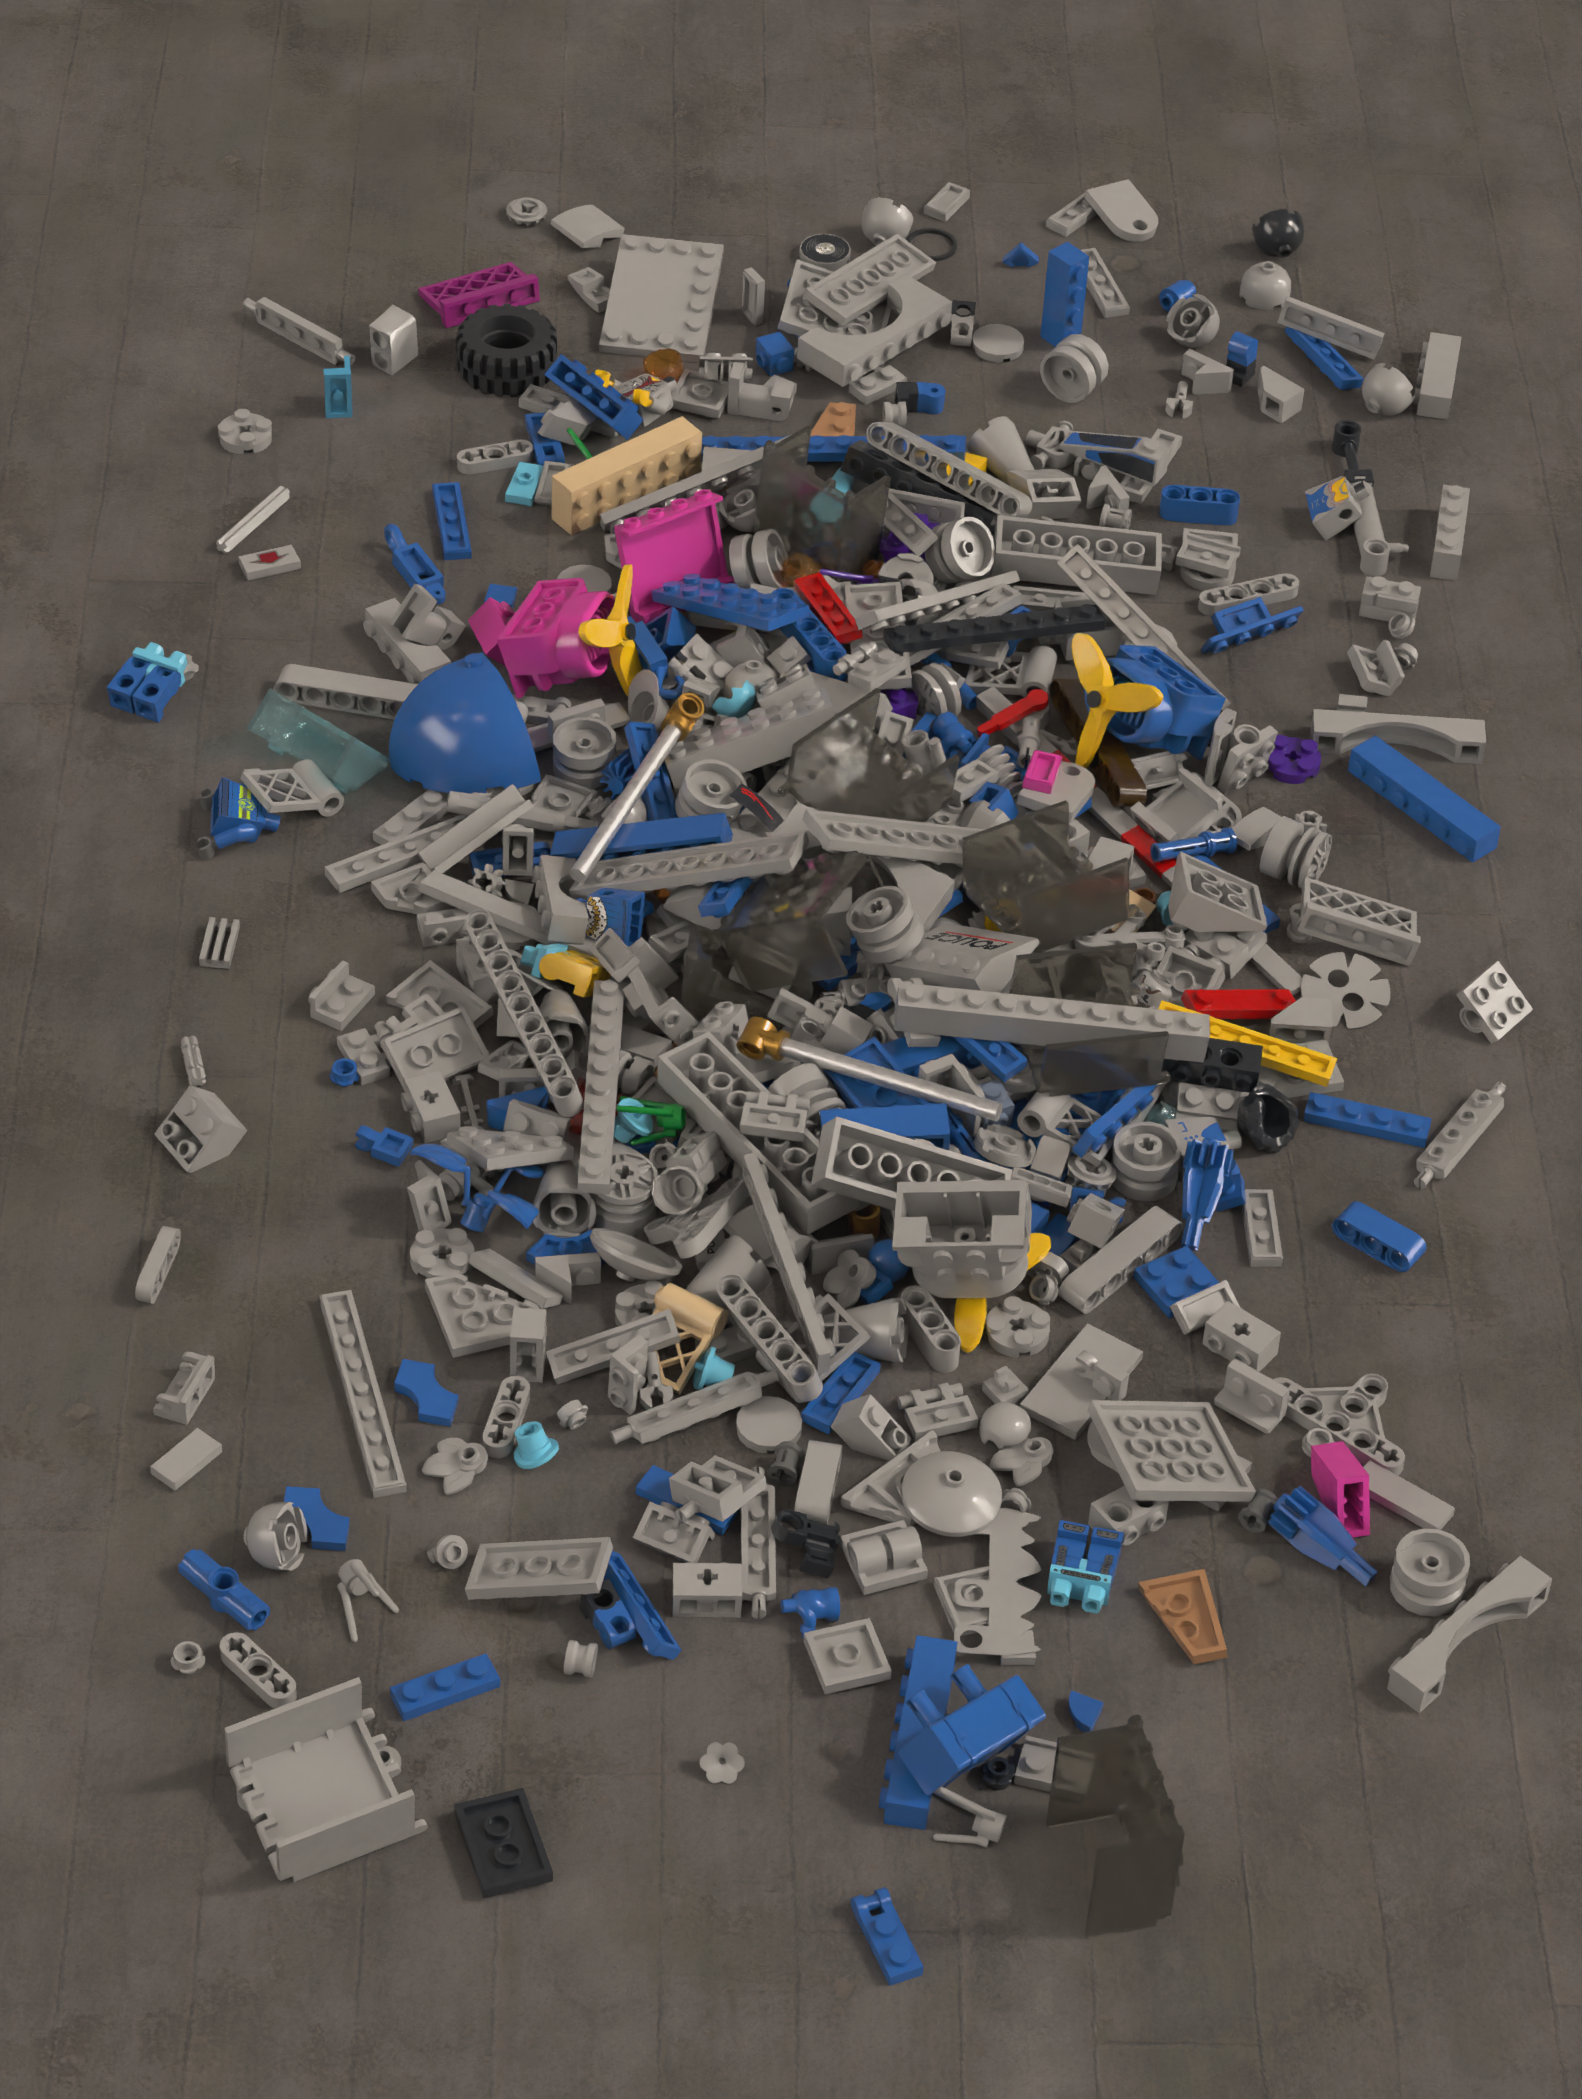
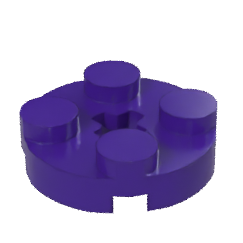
M1277 735L1274 743L1275 749L1270 754L1267 762L1268 769L1273 772V778L1284 783L1300 784L1304 783L1307 777L1312 775L1313 778L1316 777L1321 765V754L1317 749L1318 744L1311 739L1303 740Z

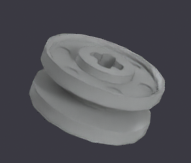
M932 663L924 666L921 670L911 673L912 688L905 689L908 692L914 691L918 697L919 704L916 715L923 717L926 712H929L938 717L942 713L952 712L958 717L961 712L962 701L957 684L949 671L942 665Z

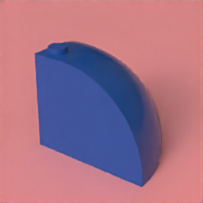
M482 652L469 654L464 659L445 665L430 674L408 695L395 717L389 739L390 765L397 775L410 783L415 780L421 782L423 788L438 792L449 793L450 791L471 794L473 792L487 793V788L503 786L506 789L513 784L517 789L541 782L535 752L520 710L504 679Z

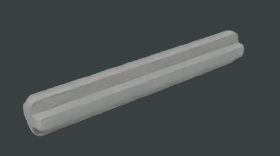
M278 486L216 541L217 550L222 551L224 554L230 552L290 498L289 489Z

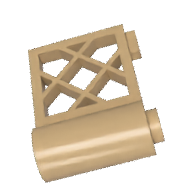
M668 1283L665 1287L661 1286L655 1294L654 1304H656V1309L653 1314L670 1309L677 1330L682 1332L679 1333L680 1339L684 1340L693 1337L701 1341L695 1351L682 1354L680 1344L676 1343L678 1356L664 1361H660L658 1354L661 1383L665 1386H672L673 1392L680 1395L696 1369L694 1368L695 1363L700 1362L712 1340L717 1338L723 1331L728 1319V1310L677 1285ZM681 1363L683 1372L676 1383L665 1378L662 1368Z

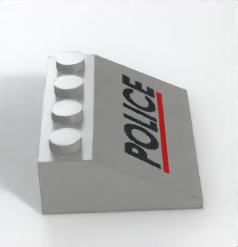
M946 923L925 932L920 943L909 954L901 959L884 964L891 977L900 978L901 981H909L910 978H921L923 985L1000 993L1040 942L1038 938Z

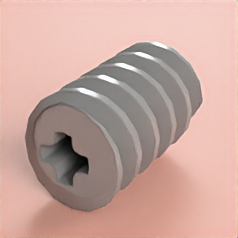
M998 744L987 749L977 759L999 772L998 782L994 784L1008 788L1014 800L1018 798V794L1023 789V781H1019L1021 778L1020 772H1013L1016 768L1015 764L1007 763L1010 756L1007 753L1001 754L1004 751L1003 745Z

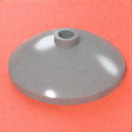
M595 1228L591 1232L590 1239L592 1245L601 1258L617 1270L616 1275L621 1279L629 1282H634L635 1278L655 1281L672 1278L681 1271L682 1265L678 1260L647 1242L609 1229Z
M942 1451L925 1455L909 1467L903 1478L901 1496L906 1511L920 1526L939 1535L962 1537L984 1530L995 1520L1001 1507L1002 1489L994 1472L982 1461L964 1453Z

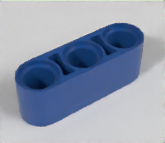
M1167 485L1161 492L1159 514L1168 521L1232 525L1238 519L1240 495L1231 489Z
M1358 1201L1350 1203L1332 1223L1334 1233L1342 1241L1398 1272H1407L1427 1250L1426 1243L1420 1235Z

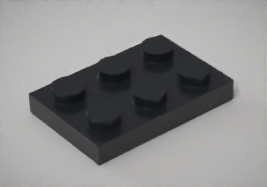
M523 1788L454 1804V1814L483 1899L553 1881V1871Z

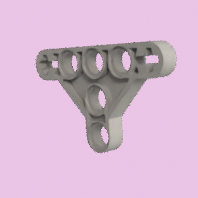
M743 1175L726 1181L715 1193L702 1199L691 1211L681 1215L662 1217L647 1224L644 1227V1232L649 1243L655 1245L671 1240L679 1257L682 1259L692 1257L703 1251L750 1196Z
M1371 1373L1361 1377L1353 1386L1303 1388L1287 1378L1279 1377L1273 1379L1290 1389L1286 1417L1309 1431L1314 1428H1322L1329 1431L1334 1441H1343L1356 1459L1363 1465H1366L1371 1460L1396 1475L1401 1474L1405 1454L1401 1448L1385 1439L1378 1410L1386 1400L1388 1392V1382L1384 1377ZM1367 1386H1375L1379 1388L1381 1392L1378 1394L1368 1393L1364 1388ZM1355 1404L1361 1407L1362 1411L1354 1413L1347 1410L1346 1406ZM1309 1406L1317 1412L1308 1415L1303 1413L1300 1408ZM1330 1423L1340 1424L1344 1429L1341 1431H1332L1327 1427V1425ZM1365 1440L1371 1446L1360 1448L1354 1444V1441Z

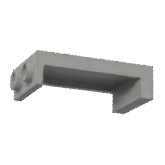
M641 937L629 946L641 962L628 976L650 1019L677 1046H680L694 1039L692 1031L698 1026L699 1022L674 997L669 998L665 988L679 977L676 971Z

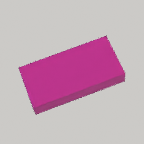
M1034 750L1023 779L1022 788L1051 794L1061 766L1062 756Z

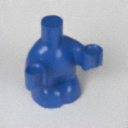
M952 712L942 713L934 721L933 733L937 738L942 739L941 745L947 759L950 757L949 747H959L963 753H968L978 741L970 730L965 729L964 725L959 722L957 716Z
M829 1587L823 1590H800L792 1594V1599H783L780 1603L782 1613L797 1612L803 1618L804 1624L800 1626V1632L803 1633L802 1638H804L805 1632L816 1630V1619L825 1618L832 1622L839 1620L840 1598L836 1587Z

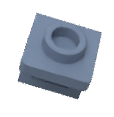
M1000 1079L977 1084L982 1088L986 1099L1002 1103L1003 1106L998 1121L982 1117L981 1127L986 1130L987 1125L1011 1126L1014 1104Z

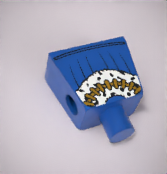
M601 888L589 894L587 900L578 898L577 901L586 903L589 917L586 936L597 941L608 928H611L628 947L641 938L645 892Z

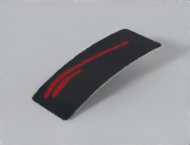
M740 784L730 795L732 799L752 812L770 832H773L782 823L783 818L776 810L744 784Z

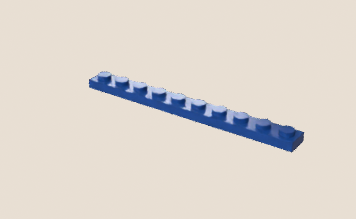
M807 436L808 441L806 449L802 451V456L791 461L785 458L780 460V462L844 461L850 445L859 440L870 443L866 436ZM919 436L965 461L966 436ZM702 437L701 462H703L704 447L753 451L785 437ZM904 441L903 450L906 451L907 443ZM927 452L924 457L925 461H929V455Z

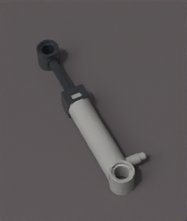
M1341 420L1335 425L1332 451L1336 455L1346 458L1348 470H1345L1344 477H1346L1352 487L1365 481L1371 491L1370 496L1359 501L1362 516L1353 522L1361 556L1360 569L1366 575L1381 576L1387 571L1389 554L1407 553L1409 546L1408 544L1388 543L1385 541L1373 493L1374 478L1372 469L1359 470L1356 457L1359 448L1361 426L1352 420Z

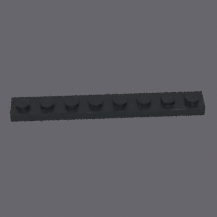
M1084 604L1077 607H1058L1051 610H1032L1015 614L1005 613L998 616H979L962 620L952 619L945 622H926L910 626L899 625L892 628H884L883 639L891 651L894 653H904L1104 630L1106 619L1096 604Z

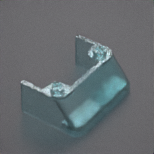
M269 688L246 728L269 741L267 747L280 755H283L284 751L300 760H312L325 775L334 780L333 785L345 794H347L349 789L355 792L385 770L391 760L389 757Z

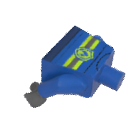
M222 777L215 792L210 787H206L201 791V797L199 798L200 808L205 811L211 810L210 835L214 836V839L211 840L209 837L202 836L197 840L199 857L201 860H209L215 855L214 848L216 847L221 849L244 841L253 843L257 841L262 829L276 832L280 824V815L268 813L245 784L236 783Z

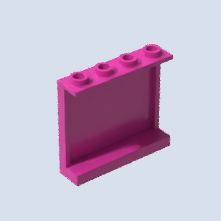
M708 489L699 490L694 493V496L673 500L671 505L650 509L643 516L627 518L623 521L624 523L614 526L621 568L623 569V566L628 564L633 566L629 609L630 615L635 622L643 621L646 624L672 607L654 602L652 598V590L663 587L665 582L682 580L683 576L687 574H699L701 578H714L724 584H736L734 578L728 575L715 503L723 500V496L713 493ZM675 607L679 611H686L684 609Z

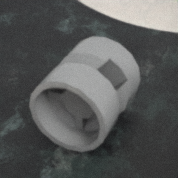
M620 1049L617 1090L621 1088L622 1093L633 1097L654 1075L655 1064L639 1056L632 1058L631 1053Z

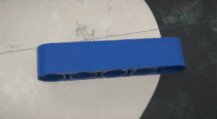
M779 588L772 592L777 594L779 598H793L797 602L805 604L791 589ZM810 609L809 617L779 628L787 639L794 636L812 658L808 663L818 674L843 682L846 681L848 674L843 673L838 676L833 672V666L838 663L839 658L846 655V650Z

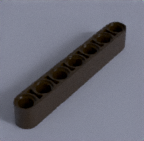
M1079 678L1053 679L1050 685V698L1078 746L1089 716L1084 699V687ZM1105 730L1099 748L1089 765L1113 807H1132L1138 801L1144 805L1147 798L1144 781L1137 769L1134 768V764L1119 739Z

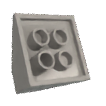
M1181 851L1179 852L1168 905L1170 919L1177 927L1185 930L1189 928L1196 932L1265 931L1267 922L1257 885Z

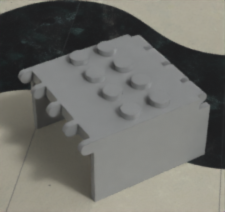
M359 1677L224 1728L226 1759L229 1768L232 1767L230 1769L231 1776L239 1793H245L241 1798L252 1822L258 1823L255 1825V1829L266 1853H271L268 1858L280 1881L292 1877L294 1882L424 1832L428 1828L424 1819L415 1821V1795L412 1789L398 1794L391 1778L401 1773L399 1764L393 1763L385 1766L377 1750L387 1744L386 1736L379 1734L371 1737L365 1723L371 1721L375 1717V1713L372 1708L362 1710V1682Z

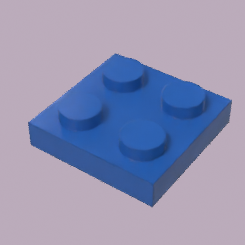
M1188 1246L1134 1268L1133 1278L1169 1319L1175 1317L1170 1308L1171 1305L1219 1283Z

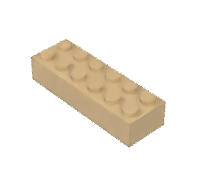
M681 416L552 475V520L572 536L600 523V514L700 473L702 432Z

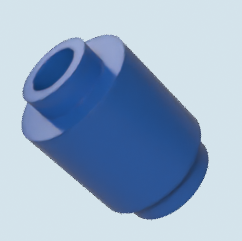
M1178 280L1160 292V304L1164 310L1169 312L1179 299L1194 297L1192 294H1196V288L1189 280Z

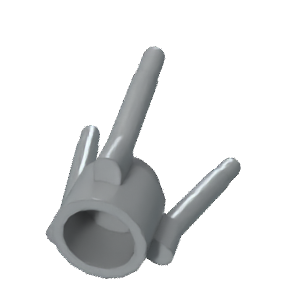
M349 1560L340 1567L338 1575L342 1582L337 1585V1588L342 1596L351 1641L357 1642L358 1636L349 1596L350 1593L362 1595L369 1590L373 1596H379L394 1613H398L399 1608L379 1586L373 1575L368 1573L361 1560Z
M942 1786L933 1792V1794L975 1814L976 1817L972 1831L978 1832L977 1836L934 1834L933 1839L935 1841L977 1844L986 1848L989 1840L996 1843L999 1842L1006 1822V1815L988 1810Z

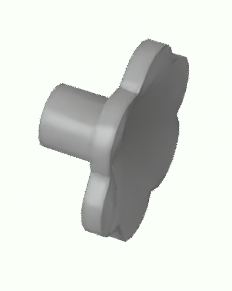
M718 1742L709 1744L707 1753L700 1758V1767L707 1771L706 1777L712 1783L720 1781L727 1784L733 1783L737 1779L738 1772L744 1768L745 1764L744 1758L738 1754L737 1746L731 1742L723 1745Z

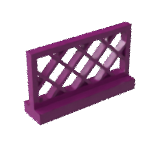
M512 262L418 288L419 296L441 315L442 324L446 328L461 324L471 313L475 314L476 310L480 308L487 309L490 305L504 306V304H511V306L518 307V305L524 306L540 301L538 277L534 273L526 275Z

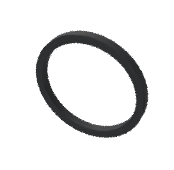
M919 229L912 232L906 239L910 243L914 237L926 233L939 234L948 238L952 242L953 248L948 253L940 256H928L934 261L948 259L957 250V241L954 236L941 229Z

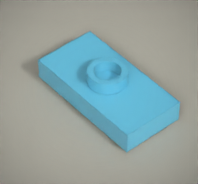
M519 462L505 493V502L532 506L543 466Z

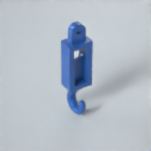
M392 523L386 525L384 536L390 550L393 552L392 564L410 588L414 584L421 585L437 600L436 604L444 603L446 598V591L443 588L444 576L417 542L407 545L397 525ZM425 575L427 578L421 580L419 576Z
M628 616V623H633L636 629V637L633 641L638 650L642 670H650L655 673L658 679L659 695L663 699H677L682 695L684 679L681 676L675 677L678 687L674 690L662 688L663 679L669 677L667 657L643 621L635 623L633 618Z

